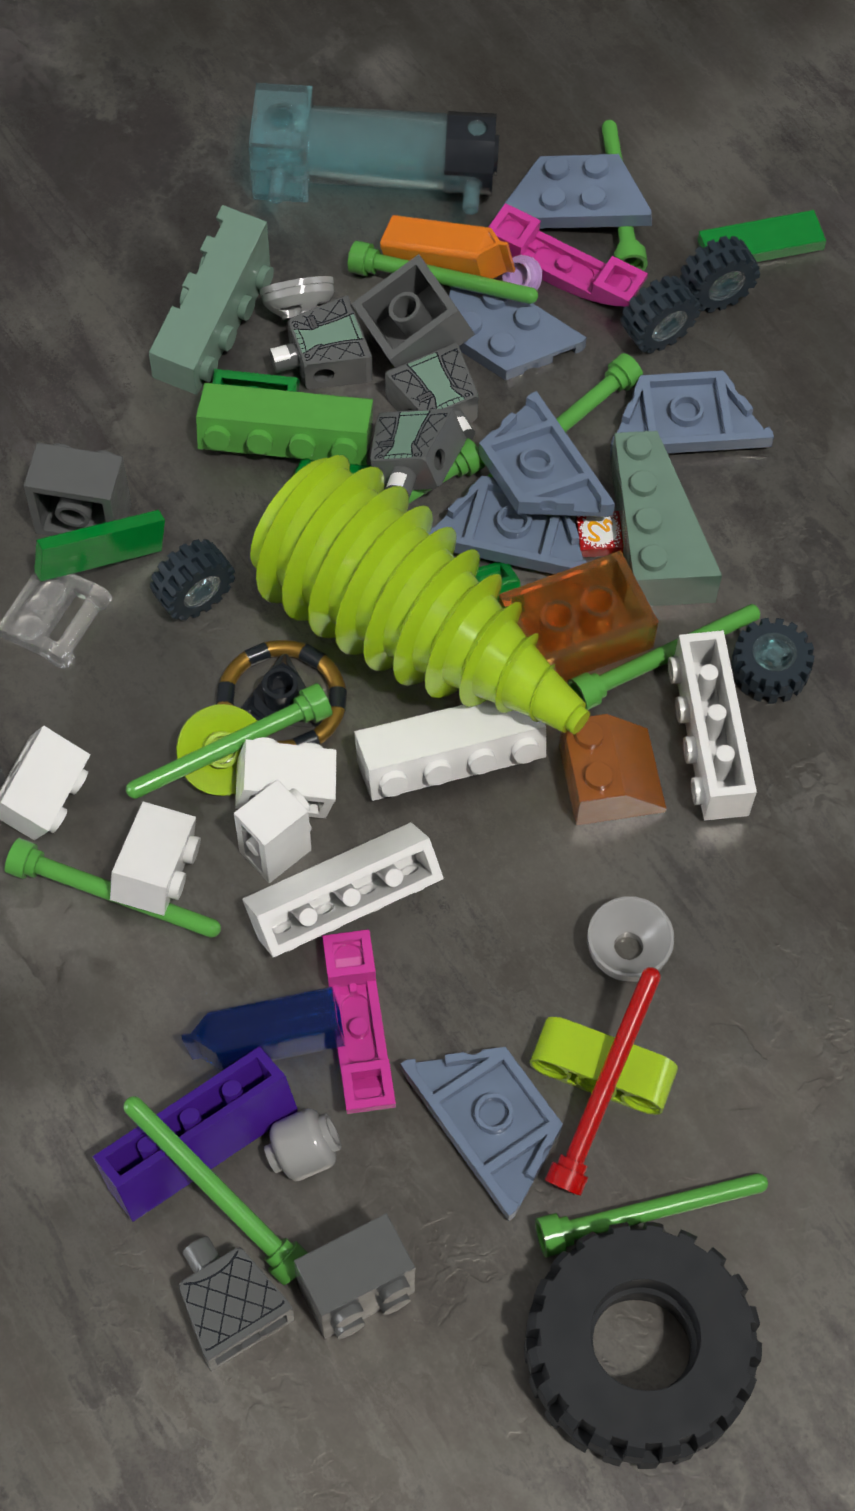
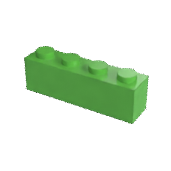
M204 383L196 415L198 449L297 459L308 458L310 460L344 455L348 458L350 464L366 465L372 435L373 399Z

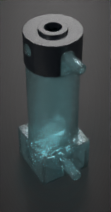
M256 83L249 138L253 200H270L275 204L282 203L283 201L309 203L310 184L444 191L445 194H462L463 211L469 215L476 214L479 210L480 196H492L493 176H497L499 135H496L497 114L458 111L439 113L314 106L313 86Z

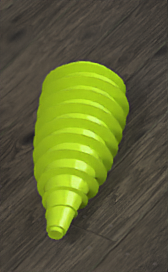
M335 455L309 463L293 475L278 491L261 517L251 544V562L256 568L257 588L262 598L270 603H283L284 611L290 618L296 621H309L311 630L317 636L322 638L336 637L339 649L345 654L357 655L364 653L365 662L369 668L375 671H385L393 668L395 679L400 684L409 686L425 681L426 691L431 697H447L459 690L460 701L467 707L477 706L489 700L495 703L499 712L507 713L514 710L529 716L534 722L541 721L563 733L569 731L575 735L583 728L590 716V712L585 709L586 703L554 670L556 664L550 665L537 649L536 644L539 634L535 633L527 637L517 624L521 615L522 604L515 602L502 608L497 601L502 586L501 576L493 574L479 582L475 577L480 563L479 552L471 549L454 557L453 553L457 539L456 531L452 527H444L430 534L433 522L431 509L423 505L407 511L409 496L406 488L392 486L384 490V475L378 467L370 466L353 474L350 472L348 458L344 455Z

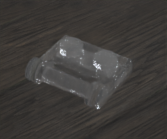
M34 571L1 620L0 637L45 657L59 668L66 669L74 659L73 650L98 612L106 610L112 600V595L102 586L76 574H69L40 582ZM77 596L84 599V603L58 642L48 638L74 598Z

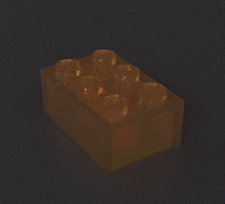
M621 550L501 593L498 598L502 608L515 602L522 604V611L517 624L527 637L535 633L539 634L536 644L537 649L550 665L556 664L554 670L565 681L584 672L596 670L654 647L659 621Z

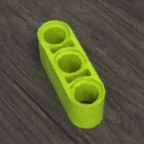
M548 1017L529 1063L532 1068L545 1076L592 1093L615 1037L561 1017ZM633 1044L611 1101L646 1114H661L678 1071V1066L674 1061L661 1054Z

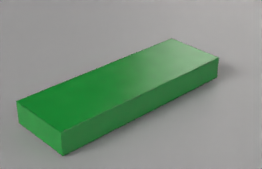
M814 210L701 230L698 234V243L702 248L706 247L707 242L714 239L715 242H718L720 237L727 236L730 239L731 236H736L739 240L742 239L756 262L824 250L826 238Z
M159 510L37 539L35 573L41 582L160 552L163 545L165 519Z

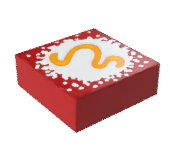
M614 511L613 515L609 517L576 516L575 524L579 534V547L583 557L622 556L624 547L619 511Z

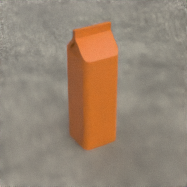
M392 215L380 241L383 255L411 260L419 254L428 265L494 279L506 272L514 273L516 270L508 242L500 241L490 227Z

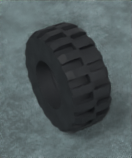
M628 1222L610 1225L608 1233L598 1236L595 1232H591L578 1239L576 1247L569 1252L563 1251L551 1264L550 1271L546 1277L541 1279L534 1294L526 1325V1339L524 1343L525 1363L528 1364L530 1372L529 1383L534 1397L540 1398L546 1408L544 1415L555 1429L561 1427L571 1436L569 1443L584 1453L587 1449H590L602 1455L603 1462L619 1467L622 1462L637 1464L638 1469H656L660 1463L671 1461L676 1465L691 1459L698 1451L704 1448L707 1450L734 1423L750 1398L757 1381L755 1378L756 1370L762 1357V1343L757 1340L756 1333L760 1326L758 1312L755 1306H749L745 1298L749 1289L739 1274L731 1276L724 1268L727 1259L714 1247L707 1253L695 1245L697 1236L682 1229L678 1236L663 1232V1224L655 1222H645L643 1229H630ZM628 1300L648 1301L666 1309L679 1321L688 1337L690 1354L685 1371L674 1383L659 1390H638L621 1384L603 1369L594 1352L593 1335L597 1321L610 1306Z

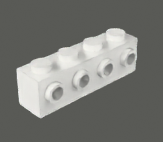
M724 630L679 635L675 655L668 658V673L671 684H678L680 696L676 697L675 700L676 716L679 724L685 723L688 735L683 738V751L686 763H693L695 777L691 778L694 805L701 804L704 821L749 816L757 791Z
M489 700L473 707L460 705L354 731L357 763L372 801L398 796L402 793L434 785H441L477 774H485L521 763H529L546 757L545 723L541 721L534 722L529 716L514 710L507 713L499 712L495 703Z
M410 822L251 894L242 900L258 940L272 957H276L362 916L375 912L401 898L421 891L425 887L444 878L430 838Z

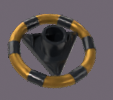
M275 640L262 642L244 650L228 665L218 683L216 705L226 704L234 706L235 685L240 676L249 667L271 657L280 656L241 707V709L247 711L257 721L294 704L293 699L300 696V690L306 688L289 657L298 658L319 670L325 677L329 686L328 700L332 708V716L318 723H314L312 720L304 723L303 720L290 726L316 728L291 740L277 741L278 743L291 745L316 743L321 745L338 728L346 711L347 690L339 669L325 653L302 642Z

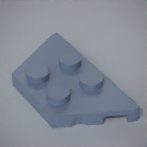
M619 154L539 156L505 202L541 220L540 228L652 226L651 209Z
M455 287L450 289L449 297L475 333L474 336L459 346L461 352L504 380L522 375L530 368H540L553 363V356L571 349L576 354L583 351L586 347L587 337L535 304L522 303Z
M723 370L640 375L631 402L628 403L621 425L617 433L658 431L667 453L772 447L774 439L773 431L769 426L766 428L761 426L752 415V405L735 390V384ZM613 437V439H612V441H611L610 457H611V453H612V447H613L614 437Z
M537 391L531 393L526 398V405L517 414L511 412L501 421V426L497 430L491 431L479 442L478 455L518 514L609 517L613 515L614 501Z
M481 476L469 488L467 495L458 498L447 508V515L434 528L432 527L430 532L432 534L438 529L452 527L456 531L457 536L455 553L461 554L467 550L475 549L479 552L482 559L586 581L588 564L587 560H583L579 547V534L570 515L518 514L496 480L492 477Z
M506 1047L484 1049L480 1053L473 1055L461 1052L446 1054L445 1059L423 1062L408 1059L400 1063V1070L506 1219L508 1221L513 1219L557 1140L563 1123Z

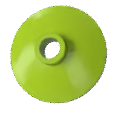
M217 704L202 708L194 713L180 730L176 744L177 759L240 730L257 720L247 711L232 705ZM241 749L184 777L194 787L208 794L218 796L236 794L237 758Z

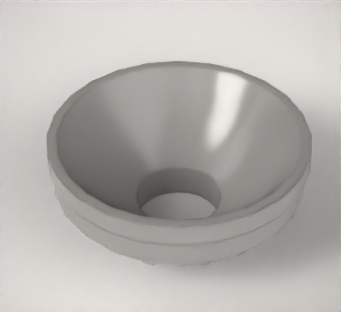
M332 276L293 279L271 284L260 289L263 305L271 312L282 317V321H289L294 316L330 302L335 293Z
M624 896L610 900L595 912L590 920L587 932L588 948L593 961L605 974L614 979L637 982L644 969L654 967L660 971L665 966L673 950L674 930L665 912L656 904L643 898ZM630 937L639 942L642 953L632 960L623 959L616 953L614 944L621 938Z

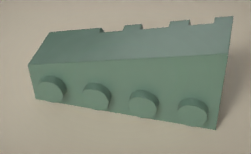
M224 205L221 206L216 216L217 221L220 222V228L215 238L207 235L200 249L203 256L197 274L189 272L182 285L180 308L171 307L149 351L153 378L195 395L198 394L205 381L210 382L213 379L214 369L218 367L219 358L224 350L229 351L232 348L238 327L243 320L247 321L251 317L260 289L271 284L274 274L273 267H270L267 221Z
M658 431L614 433L610 464L616 510L620 514L624 547L622 557L629 607L716 603L722 574Z

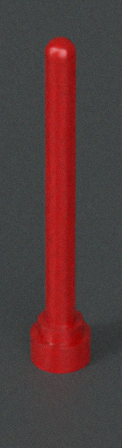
M648 967L643 970L566 1156L561 1154L557 1163L552 1161L545 1180L574 1194L581 1196L589 1177L585 1175L588 1165L584 1164L660 982L661 975L656 968Z

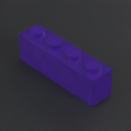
M259 1046L156 1115L210 1169H213L268 1132L273 1123L296 1113L298 1108L285 1074ZM139 1126L92 1156L108 1190L132 1222L193 1182Z

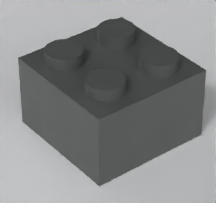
M419 254L351 303L395 368L453 343H457L460 346L475 335Z
M37 442L23 485L36 534L53 536L129 516L132 503L123 456L114 455L105 450L94 452L75 449L61 443L50 445Z
M387 1213L294 1260L298 1288L324 1339L336 1334L338 1339L354 1334L364 1327L363 1319L380 1310L383 1315L394 1313L406 1306L411 1301L409 1295L415 1293L416 1268Z

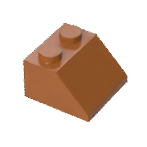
M609 714L589 716L586 724L575 735L569 731L560 733L559 748L576 826L666 812L667 808L648 728Z

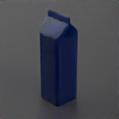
M333 987L211 1011L203 1017L191 1033L181 1035L182 1041L192 1060L203 1058L222 1071L259 1046L272 1061L345 1046L340 1007Z

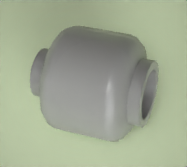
M310 1108L303 1109L273 1123L270 1128L271 1143L264 1146L267 1160L275 1173L283 1171L288 1178L295 1182L303 1181L333 1167L336 1162V1152L342 1149L338 1132L328 1114L319 1115L318 1112Z

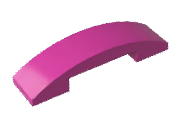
M506 203L489 225L500 241L508 242L512 258L518 255L533 257L541 266L543 281L590 301L613 306H629V300L636 296L648 276L647 272L614 256L606 264L539 231L541 220Z
M368 929L322 935L347 1114L396 1108L376 983L370 931Z

